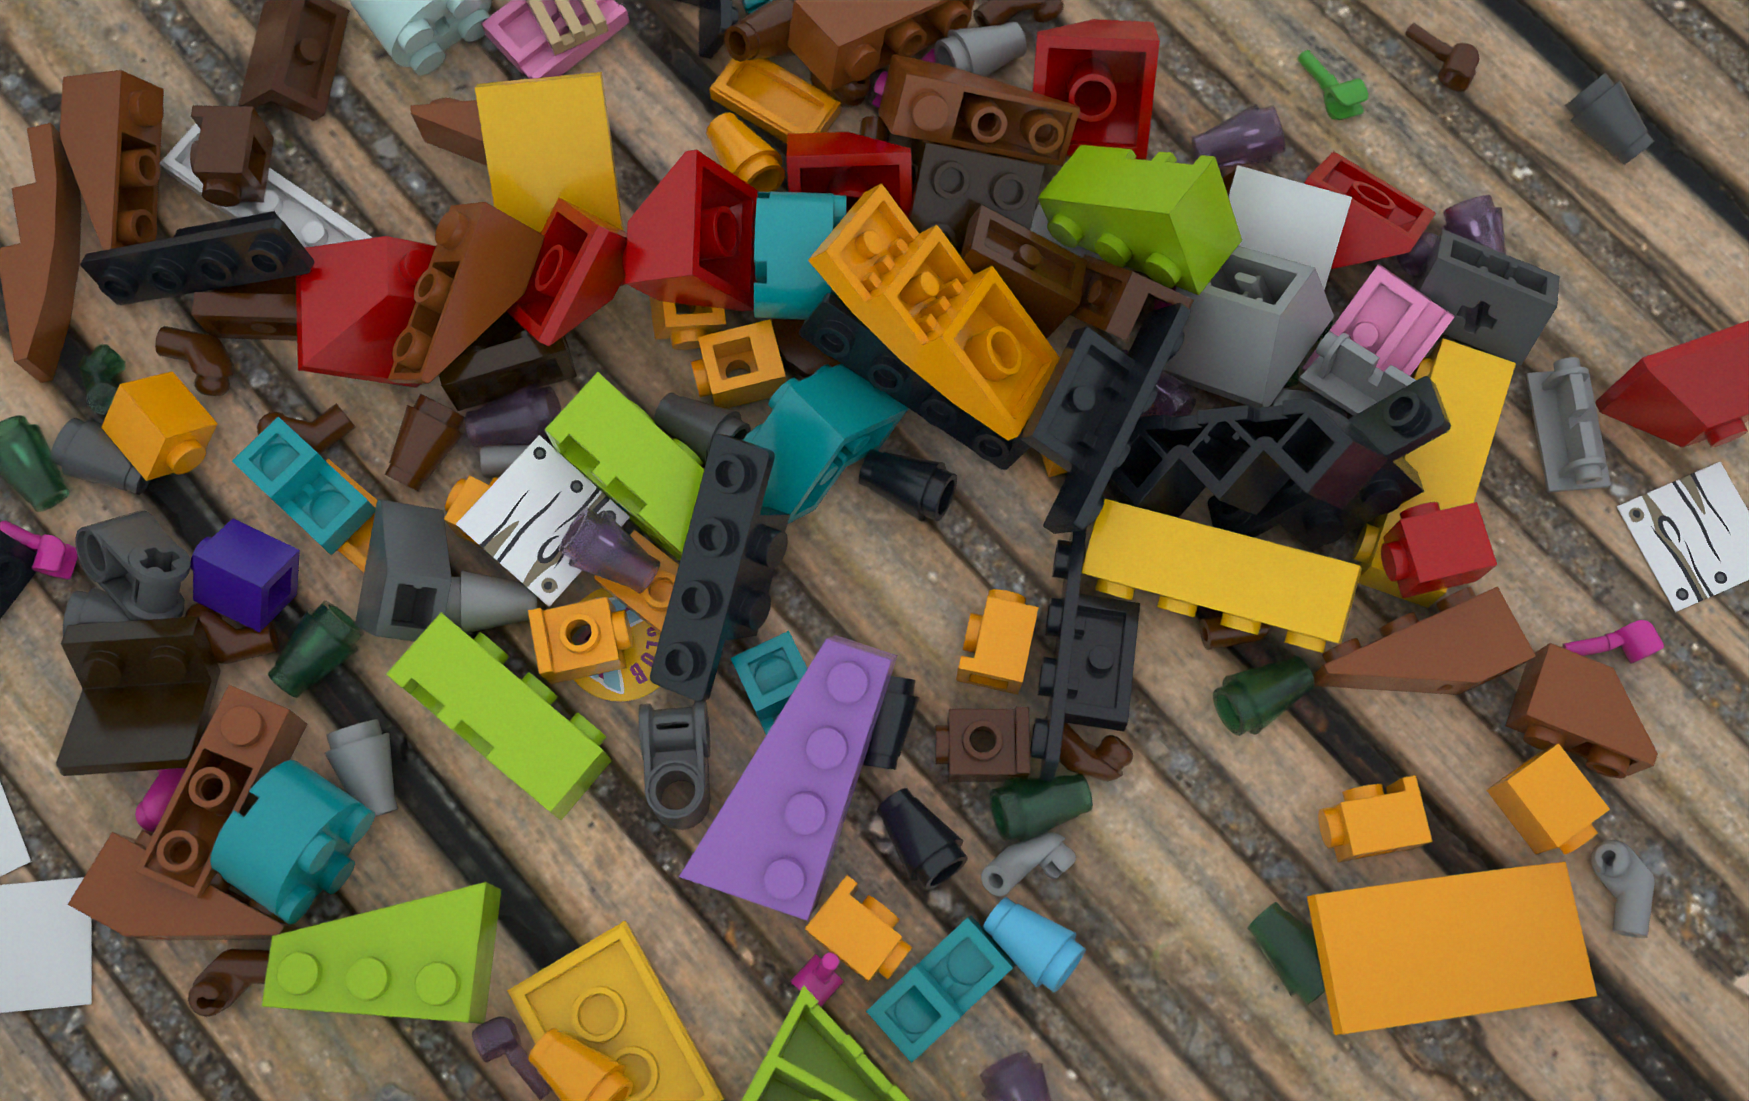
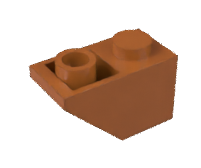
M1552 643L1535 652L1536 657L1529 660L1525 665L1505 725L1506 727L1523 733V741L1540 750H1545L1559 743L1563 750L1586 758L1585 765L1589 769L1608 777L1625 778L1626 775L1629 776L1654 766L1658 753L1614 668Z

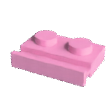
M511 0L481 24L487 38L522 75L525 74L529 79L562 76L629 24L630 21L628 12L622 4L618 5L614 0H595L606 19L609 31L556 56L526 0ZM541 0L560 36L569 33L570 31L554 1ZM568 0L581 25L584 26L590 23L578 0Z
M1378 264L1330 331L1337 336L1345 332L1351 336L1352 341L1380 357L1376 366L1380 370L1385 371L1390 365H1393L1411 376L1454 319L1455 315L1443 309L1423 293ZM1316 350L1302 367L1305 371L1320 356L1316 353Z

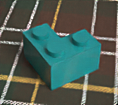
M826 364L820 367L812 376L798 381L796 378L786 381L769 400L768 406L772 411L765 422L756 426L743 439V441L770 449L775 454L762 507H770L790 514L788 524L814 511L847 466L865 458L872 449L878 451L909 408L885 392L878 390L870 382L843 364L834 367Z

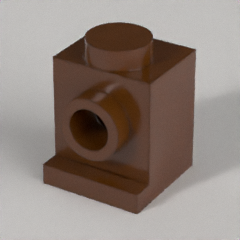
M193 105L191 117L200 128L199 140L194 141L191 146L190 164L194 175L203 184L202 197L209 203L223 207H234L239 205L240 202H264L274 137L254 107Z
M1016 707L1015 709H949L947 725H935V764H948V782H1026L1030 774L1029 707ZM977 731L990 733L995 741L994 748L985 753L976 751L970 743L971 735Z

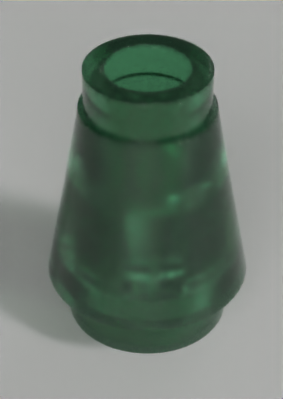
M22 415L13 416L1 421L0 476L30 503L36 512L51 509L65 500L70 494V490L64 483V478L58 465L51 461V450L41 427L37 424H30L27 418Z
M324 600L316 610L311 608L306 610L276 660L274 667L268 672V676L284 692L299 698L306 689H309L358 651L356 642L364 635V632L355 626V621L334 604Z
M1292 656L1286 660H1280L1224 677L1222 686L1213 692L1214 706L1221 721L1233 734L1238 736L1246 732L1259 734L1301 699L1305 693L1313 690L1314 678L1307 664L1300 657Z
M1082 774L1054 776L1053 782L1039 780V777L1009 778L1004 780L1003 787L990 791L992 817L996 829L1004 841L1017 838L1019 842L1023 841L1025 843L1080 816V814L1090 812L1093 807L1090 787Z
M1277 902L1273 903L1247 929L1256 938L1255 941L1289 995L1292 997L1297 993L1307 1005H1310L1325 992L1314 931L1288 911H1284Z

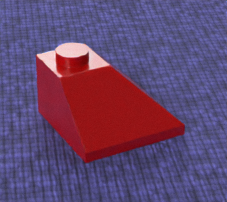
M1092 19L1037 32L1032 92L1067 102L1080 108L1066 156H1072L1080 145L1132 149L1137 156L1135 159L1147 160L1160 44L1154 22Z
M848 131L787 134L788 192L846 195L847 214L865 192L882 183L908 218L912 201L911 148Z
M699 150L685 151L628 220L627 246L624 248L622 255L625 284L662 302L737 311L754 310V283L757 281L755 278L754 262L755 217L759 191Z
M1335 151L1308 176L1304 183L1352 197L1331 269L1410 253L1436 214L1433 210Z
M558 198L541 231L545 238L526 292L506 311L538 342L547 346H551L610 302L619 287L625 285L622 255L624 248L627 246V233L561 198Z
M381 236L306 247L305 249L314 259L315 263L310 273L296 276L298 370L413 388L420 386L421 383H394L388 380L394 364L392 356L394 344L401 332L407 328L416 303L414 300L415 286L421 275L428 269L436 246L390 236Z
M1749 320L1641 358L1595 401L1599 412L1682 448L1706 439L1710 447L1713 448L1743 436L1748 432L1745 423L1749 421Z

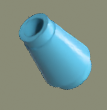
M1008 897L1003 898L996 905L983 925V930L992 936V939L1036 988L1043 984L1054 993L1067 981L1086 952V948L1075 941L1077 933L1020 904H1015Z

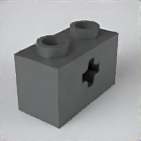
M1442 229L1412 287L1443 309L1455 315L1441 336L1447 335L1471 345L1476 350L1515 362L1521 366L1558 306L1560 276Z

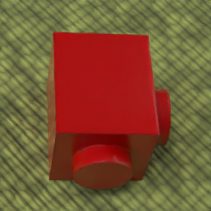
M1429 502L1408 508L1399 514L1401 519L1383 537L1385 543L1381 546V560L1384 571L1390 581H1397L1402 598L1476 582L1498 565L1477 502L1444 510L1440 509L1438 502Z

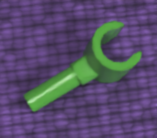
M1305 50L1299 55L1298 61L1324 91L1326 111L1332 119L1342 120L1364 113L1360 103L1368 100V90L1360 78L1339 84L1336 77L1330 74L1309 50Z

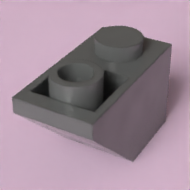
M377 499L355 626L376 637L416 641L440 613L446 614L452 579L444 510Z

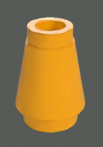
M733 113L721 114L709 124L706 136L711 141V145L722 167L759 192L776 191L780 187L785 177V171L782 167V156L779 152L740 121Z
M556 1028L550 1029L538 1040L528 1057V1061L537 1068L539 1074L561 1101H626L633 1088V1082L624 1075V1065L570 1036L562 1034Z

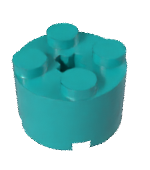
M776 191L758 192L754 244L755 278L757 280V283H754L755 318L806 320L827 293L839 298L808 259L846 215V195Z
M291 759L271 769L249 790L250 793L259 799L245 817L233 810L215 841L210 864L215 871L222 875L225 881L286 923L293 925L307 912L314 898L322 890L330 895L334 894L347 881L355 867V861L349 858L348 855L354 845L370 829L375 819V812L309 767H305Z

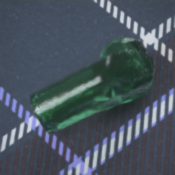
M100 344L89 356L84 353L78 366L88 406L94 412L105 415L119 387L112 378L125 370L126 361L108 344Z

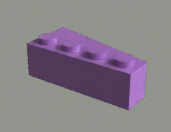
M837 635L825 640L679 877L807 921L809 920L818 905L898 655Z

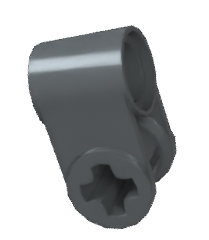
M140 510L84 526L77 531L75 545L83 570L90 579L98 582L121 607L127 618L135 621L182 617L185 600L180 593L181 581L185 580L189 574L191 559L187 552L179 547L161 529L153 515L147 511Z
M706 700L695 701L693 707L656 710L653 709L651 704H640L639 738L644 762L647 803L660 822L667 827L677 830L695 827L703 821L708 813L711 800L708 757H710V726ZM677 781H687L695 786V795L691 803L686 807L672 810L662 806V794L670 784Z

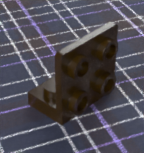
M912 138L910 145L911 162L919 167L908 219L918 233L938 225L959 255H961L969 219L981 205L1031 230L1045 166L1031 160Z
M508 312L503 313L439 374L441 386L457 411L577 377L566 335L551 346H547L538 342Z
M199 616L68 625L61 645L82 687V692L56 761L60 774L62 776L187 768L201 740L221 672Z

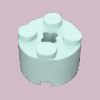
M350 0V2L396 64L403 67H412L417 75H426L443 63L446 57L444 52L446 49L461 39H464L466 42H474L485 35L481 23L490 17L488 11L492 0Z

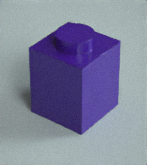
M233 518L213 537L208 536L204 538L192 554L190 569L193 571V601L255 631L261 632L297 595L300 550Z

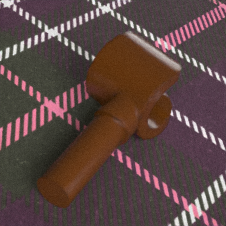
M1412 23L1405 35L1435 55V58L1444 62L1438 73L1441 83L1451 90L1465 91L1476 75L1475 69L1479 63L1477 49L1467 43H1458L1452 47L1446 42L1443 43L1416 23Z

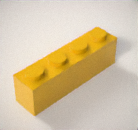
M1443 338L1428 358L1424 357L1411 374V377L1415 380L1428 376L1436 384L1451 428L1445 434L1402 457L1418 472L1424 492L1402 503L1394 511L1376 517L1374 525L1367 523L1364 525L1353 552V559L1361 562L1362 571L1359 584L1427 608L1447 592L1446 588L1402 598L1397 581H1390L1383 568L1381 560V546L1385 543L1383 537L1401 519L1399 514L1408 508L1424 503L1438 502L1440 509L1444 510L1474 503L1514 372L1515 362Z
M1104 499L1103 508L1095 519L1082 566L1083 574L1098 578L1095 587L1096 591L1128 600L1133 599L1135 588L1160 595L1157 608L1194 618L1198 605L1223 612L1220 625L1255 635L1259 634L1261 623L1287 630L1284 643L1321 653L1324 652L1326 641L1337 644L1342 643L1362 571L1361 566L1108 499Z

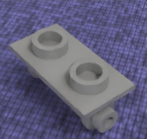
M1331 331L1323 337L1316 349V353L1320 356L1298 380L1353 416L1416 381L1393 365H1390L1385 371L1380 370L1376 367L1380 357L1352 341L1351 336L1345 332L1337 336Z
M1569 357L1554 362V371L1527 373L1525 377L1547 493L1610 487L1611 482L1588 368L1581 367L1579 358Z

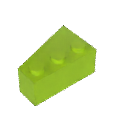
M1080 145L1038 196L1039 203L1048 221L1047 229L1049 233L1059 243L1068 248L1079 246L1098 254L1108 263L1122 268L1128 266L1145 273L1153 281L1167 288L1177 286L1200 295L1242 242L1216 157L1200 155L1194 164L1175 163L1177 159L1170 152H1158L1149 161L1135 159L1137 156L1132 149Z
M597 372L545 428V431L556 451L616 505L618 503L627 510L625 513L630 516L628 520L680 563L704 473V468L701 467L703 462L686 444L676 438L672 440L641 407L627 399Z
M440 613L386 675L411 694L559 820H562L612 762V759L606 752L599 747L607 737L578 712L570 721L567 720L551 706L558 696L539 679L528 672L520 680L503 665L509 659V655L481 632L472 639L443 613Z
M483 882L272 936L261 1007L485 1024L501 889Z
M805 986L801 989L741 1100L910 1101L865 1056L864 1050L850 1035L847 1036L818 1005L819 1001Z

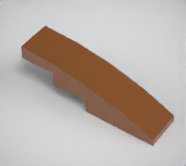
M52 123L27 128L36 182L11 188L20 243L0 248V278L14 362L40 383L52 381L71 321L80 265V189L61 142L60 132Z

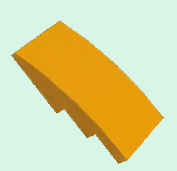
M882 183L868 190L859 198L808 261L850 311L903 363L953 404L1006 440L1018 437L1029 420L1060 357L993 266L973 274L938 225L918 233Z
M1566 861L1436 877L1307 896L1334 1035L1597 996Z

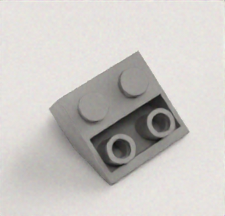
M1238 246L1200 295L1176 286V292L1193 299L1194 302L1190 308L1191 313L1182 330L1185 334L1183 344L1175 356L1166 363L1162 372L1165 377L1249 405L1253 408L1269 407L1334 318L1316 268Z

